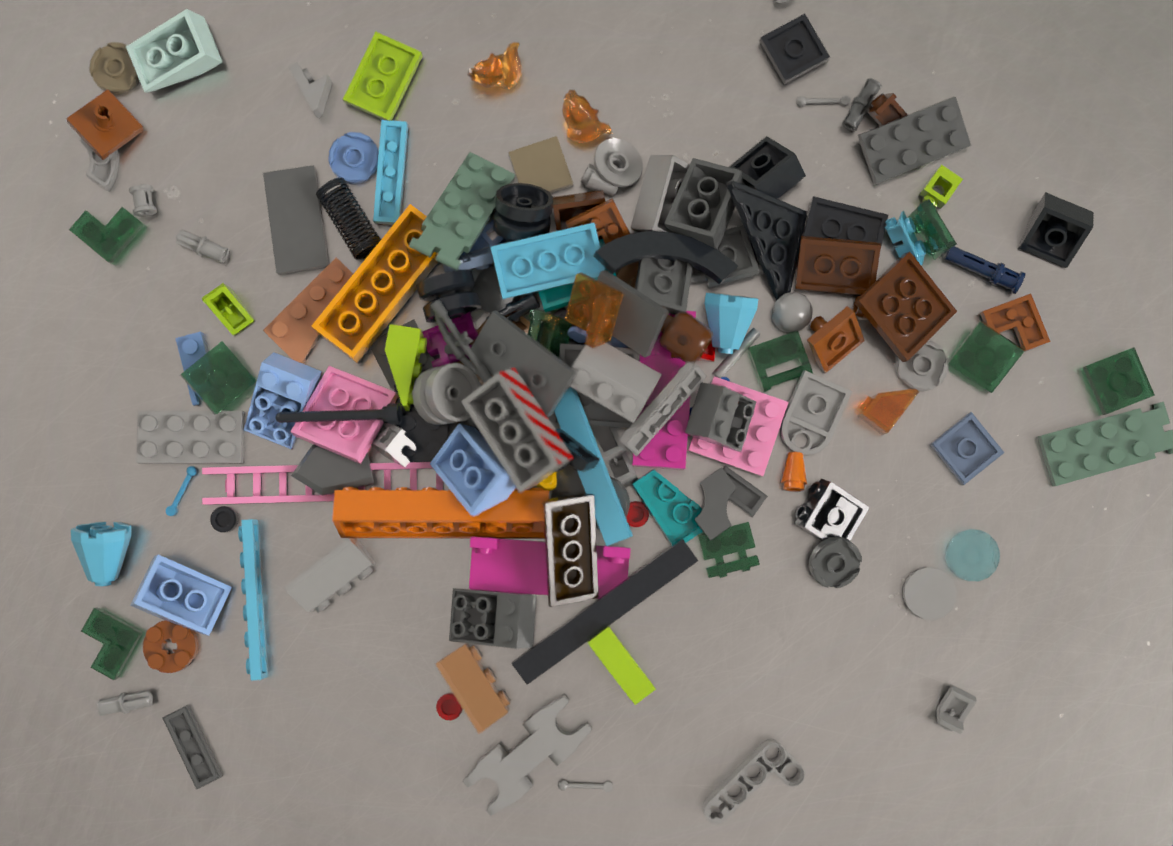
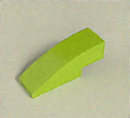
M609 626L587 642L635 705L656 690Z

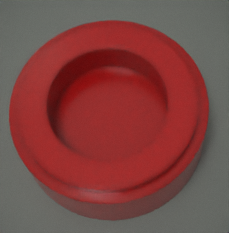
M630 502L629 511L626 516L628 525L631 527H641L647 522L649 511L642 502Z
M454 693L442 695L436 704L437 713L444 720H454L463 711Z

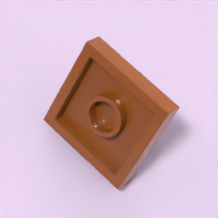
M108 89L66 118L67 123L102 160L143 131V126Z
M848 306L829 322L824 320L822 316L814 318L810 328L815 333L807 339L819 368L825 374L865 341L856 315Z

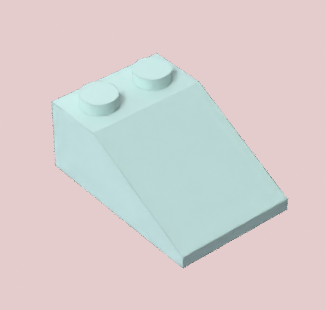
M188 9L126 46L140 83L146 93L202 75L222 63L205 18Z

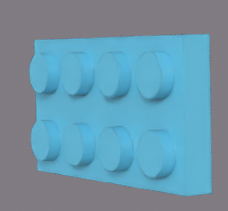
M595 223L492 246L491 251L502 298L507 299L599 277L600 272L604 271L605 267L593 256L600 249Z

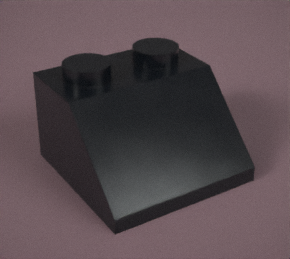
M768 136L729 166L730 168L742 171L743 184L776 199H779L806 177L796 154Z
M1045 192L1031 216L1019 248L1068 268L1093 229L1094 212Z

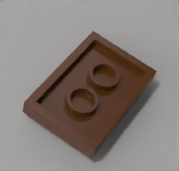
M801 236L795 289L862 295L876 282L881 244L877 242Z

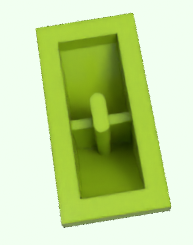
M224 283L202 297L204 303L233 336L254 321L233 289Z

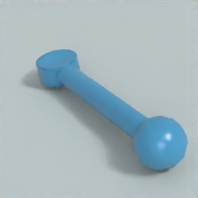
M194 466L187 468V475L172 505L166 508L168 516L177 514L176 507L191 477L197 473V469Z

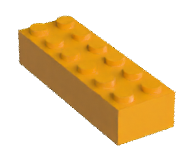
M411 204L311 326L319 335L356 363L360 361L416 291L417 284L423 281L438 263L436 261L438 253L434 252L431 257H428L409 247L412 238L419 239L423 233L421 227L427 217Z

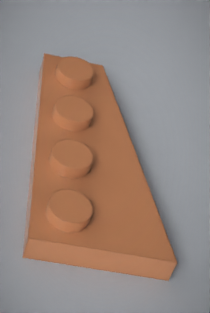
M336 257L263 331L292 360L304 364L305 358L311 348L313 349L319 337V334L311 327L353 273Z

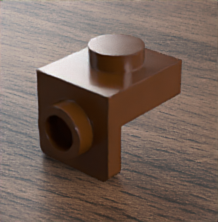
M882 93L871 103L873 107L868 113L879 126L908 115L896 102L897 96L894 93H887L885 95Z

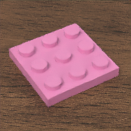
M328 366L303 411L382 409L383 406H387L389 403H395L398 395L392 390ZM383 420L296 422L290 432L295 437L361 464L384 422Z
M714 376L711 384L725 386L756 401L742 451L739 452L693 436L688 451L763 477L789 402Z

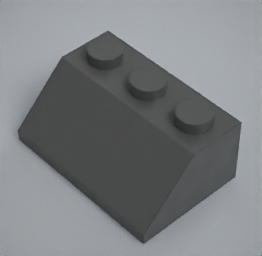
M692 158L664 225L676 234L694 238L718 250L736 207L726 184L727 181L732 180L743 184L742 171Z

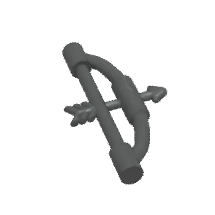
M440 300L431 304L430 306L435 312V319L443 335V340L447 344L444 349L445 353H453L474 374L478 375L484 383L491 379L492 375L485 365L479 362L468 346L473 340L468 337L467 331L462 334L459 333L448 317V312Z

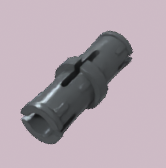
M868 78L858 97H854L852 107L842 122L847 129L856 131L865 114L872 108L871 103L882 87L878 81Z

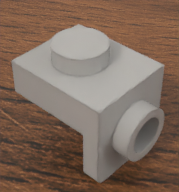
M951 685L936 708L937 722L945 730L961 734L964 730L963 722L976 703V696Z

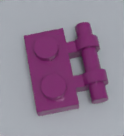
M470 312L462 317L451 320L460 334L467 331L470 339L474 340L478 337L477 328ZM438 325L422 331L424 338H427L426 347L430 356L440 355V358L431 361L433 368L460 361L453 353H445L444 349L447 344L443 340V335Z

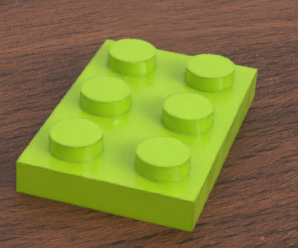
M375 31L343 97L344 103L382 120L392 121L422 59V52Z

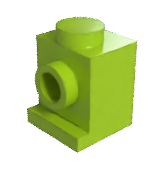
M941 164L919 195L924 197L922 201L926 206L932 209L936 207L941 209L948 202L963 179ZM933 188L940 189L941 194L933 190Z

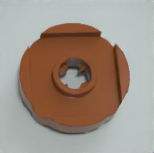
M166 620L158 622L149 628L143 641V653L149 667L163 673H175L185 669L198 652L196 633L193 630ZM168 639H171L172 643L177 644V649H173V654L169 653L164 647Z

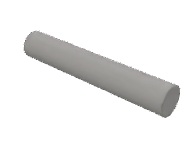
M752 328L744 337L739 350L734 349L733 354H729L713 371V374L718 378H722L761 334L755 328Z

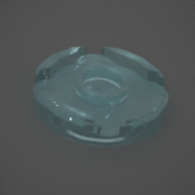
M967 529L958 532L948 543L946 561L949 569L957 577L965 581L979 582L989 578L996 571L1000 562V551L996 541L988 533L981 530Z

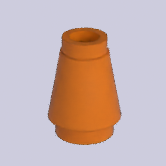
M787 453L781 480L783 489L786 491H804L805 485H807L803 453Z

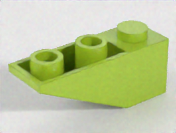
M390 324L385 352L402 405L406 411H410L411 404H414L412 396L414 382L422 372V363H419L420 354H424L426 351L427 338H424L421 329Z

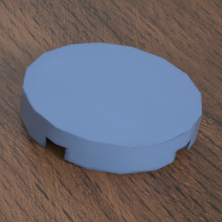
M349 132L333 142L329 150L328 161L333 173L338 178H344L349 184H360L370 180L376 174L379 150L369 136L360 132Z

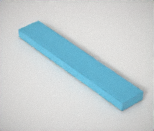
M571 387L567 389L554 412L560 428L600 459L595 468L584 472L577 471L586 494L594 495L595 518L605 544L609 546L633 535L577 391Z

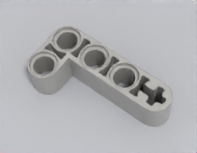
M773 739L765 740L704 800L702 808L706 819L712 824L723 823L773 773L790 787L799 786L805 779L803 767L778 741ZM770 747L779 748V755L775 759L766 758V751ZM759 766V775L755 778H749L747 776L749 767ZM788 767H797L798 772L794 778L788 779L785 777V771ZM735 784L741 786V792L738 796L732 797L728 795L727 792L730 786ZM722 794L725 797L726 801L730 803L728 806L726 805L725 801H722L720 797ZM712 805L715 807L719 806L721 812L719 814L711 813L710 807Z

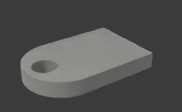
M803 370L787 405L780 426V435L785 445L792 451L803 453V455H811L822 451L831 441L853 391ZM805 433L808 438L807 444L799 448L795 444V438L798 434Z

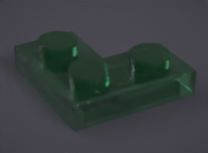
M121 207L106 226L85 210L69 230L107 262L112 264L145 224L124 207Z
M98 607L93 608L81 632L103 643V646L90 668L112 680H116L143 632Z

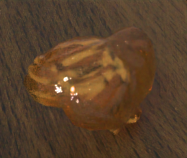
M518 42L508 44L504 53L497 56L491 52L487 60L476 63L474 68L468 70L467 75L471 81H475L481 86L488 88L501 86L505 89H512L516 86L521 76L522 64L517 50L520 44Z
M569 90L565 94L562 114L568 125L566 132L570 140L587 143L604 133L612 134L609 123L599 121L597 117L599 110L593 109L584 96L577 95L575 90Z

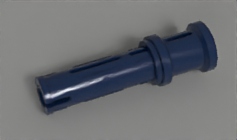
M952 244L944 258L946 261L948 260L989 278V282L993 285L999 284L1011 289L1013 294L1018 292L1026 274L1022 271L1018 273L1006 268L1002 262L997 264L989 262Z

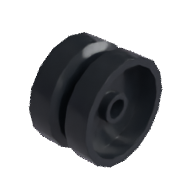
M513 183L500 187L496 191V211L494 212L493 230L497 235L510 241H518L550 233L553 196L544 188L532 184Z
M450 271L427 278L417 284L420 300L428 302L423 307L426 322L437 323L435 312L430 306L437 300H440L447 310L450 320L462 317L468 312L474 313L481 309L478 293L470 291L475 286L472 271Z

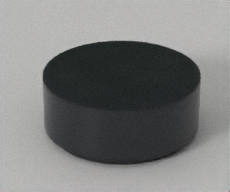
M227 506L216 508L210 517L212 527L216 531L224 533L234 530L239 521L237 512Z

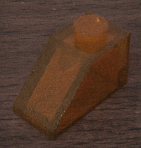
M917 389L884 392L878 393L872 398L868 395L859 406L862 411L858 417L881 435L889 433L919 391Z

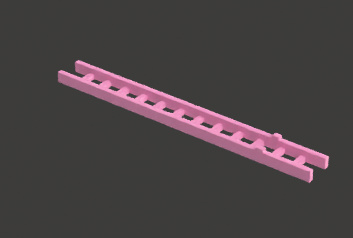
M411 462L406 467L398 463H370L371 470H384L385 490H391V470L410 469V489L417 490V469H433L430 465L431 462ZM298 465L202 468V474L204 475L227 474V479H225L227 497L202 498L203 505L334 501V493L324 496L313 495V489L305 485L306 495L287 496V473L294 472ZM261 473H279V496H261ZM436 473V489L443 490V480ZM235 474H253V497H235ZM365 486L359 487L358 490H365Z

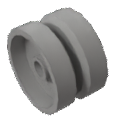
M454 363L430 368L421 373L414 382L412 392L413 403L418 414L428 423L443 425L466 421L471 416L461 401L481 385L476 374L462 364Z

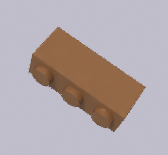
M466 643L439 660L435 665L479 734L509 712L508 705L510 701L503 690L498 692L493 684L496 682V679L489 668L484 669L479 660L482 659V656L475 645L470 647Z

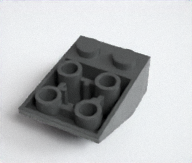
M453 588L449 641L514 649L533 648L537 595Z

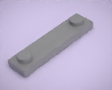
M687 362L619 440L637 456L706 378L705 373L695 362Z

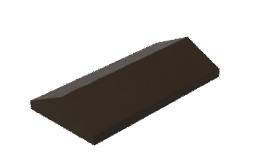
M561 495L543 502L549 606L555 607L599 598L594 495Z

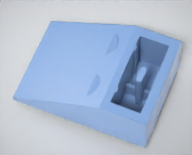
M273 352L261 363L244 431L292 449L297 437L293 436L290 431L296 422L279 423L276 421L275 416L279 412H302L319 383L322 371Z

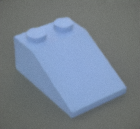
M158 554L153 557L130 606L209 636L232 587Z

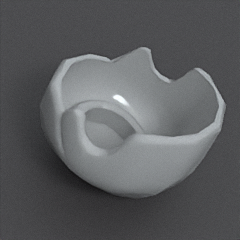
M798 292L785 293L774 304L772 320L781 331L786 333L798 332L810 323L813 307L805 295Z

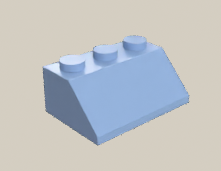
M459 423L430 463L432 468L472 516L506 500L516 488L484 436L472 426Z

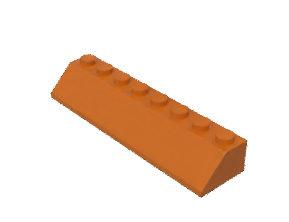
M345 487L343 490H335L332 521L341 538L483 537L497 539H545L543 502L549 500V491H544L542 488H530L528 491L519 492L517 489H514L506 500L472 516L450 489L438 490L433 487H426L422 490H411L410 488L399 487L396 490H385L380 487H372L369 490H358L354 487Z

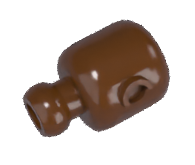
M679 312L674 317L668 313L660 330L663 333L660 338V345L671 352V358H680L686 363L698 361L713 338V332L708 326L686 312Z

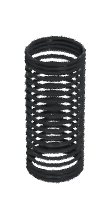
M341 177L335 178L323 184L317 190L316 196L322 206H324L323 208L328 213V216L331 217L330 220L336 225L335 228L338 229L340 236L343 237L342 239L345 241L354 259H364L380 242V236L377 235V232H374L375 228H372L373 225L370 224V220H367L366 213L363 212L356 197L351 193L352 190L349 189L346 180ZM337 186L335 189L331 190L330 192H327L331 188Z

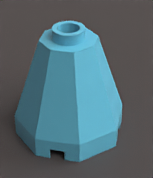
M706 293L704 304L708 325L713 332L712 346L718 347L719 353L733 354L734 349L739 350L757 311L759 298Z
M95 522L77 525L76 529H71V541L87 580L95 582V586L111 585V581H115L118 578L132 536L131 525L113 522L114 527L106 525L107 522Z

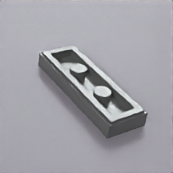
M189 704L162 717L196 790L221 778L223 775Z

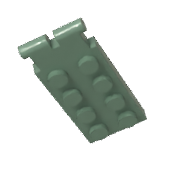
M469 152L422 223L421 230L423 233L419 239L413 237L409 247L428 257H431L436 252L438 253L436 261L457 271L461 265V261L458 260L463 251L469 253L496 210V191L504 185L512 184L515 174Z
M1164 402L1153 404L1154 410L1142 413L1141 408L1038 436L1052 486L1066 484L1155 459V453L1167 450L1168 454H1173V430L1164 432L1163 425L1170 424Z

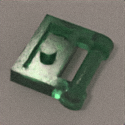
M531 309L528 335L537 341L541 321L545 322L540 344L559 358L560 344H568L569 336L567 333L569 328L572 327L573 322L540 310Z
M798 330L748 348L763 392L771 390V387L800 377L803 370L813 373ZM795 359L799 360L800 366L770 377L767 376V369Z

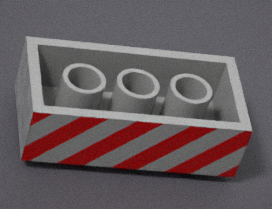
M515 368L498 372L461 401L519 492L536 486L573 459V456Z

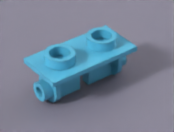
M902 211L899 220L896 221V218L893 217L886 221L887 226L885 229L893 244L901 240L903 241V244L895 247L899 258L904 253L911 252L919 264L922 265L926 255V248L922 240L918 241L915 236L916 228L912 218H907L905 212Z

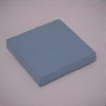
M969 412L929 444L961 485L968 483L1005 453L972 412Z

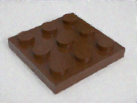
M911 252L904 253L854 302L902 362L909 361L957 312Z

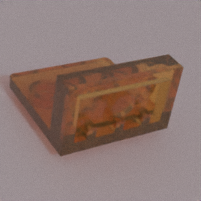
M582 272L576 274L565 320L586 331L587 338L585 344L594 349L611 341L623 292Z

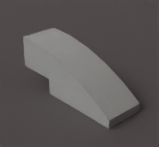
M590 425L609 476L620 481L624 487L630 486L638 480L625 447L619 440L620 436L616 427Z

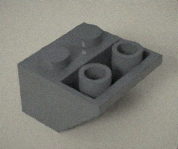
M702 382L699 386L685 433L698 439L741 452L751 418L754 414L756 401L725 386Z

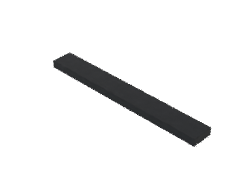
M682 538L541 640L533 648L519 656L511 664L528 685L698 562V559Z

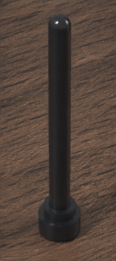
M389 403L387 406H383L382 409L279 412L276 414L275 419L279 423L383 420V422H387L389 425H400L402 422V408L400 403Z

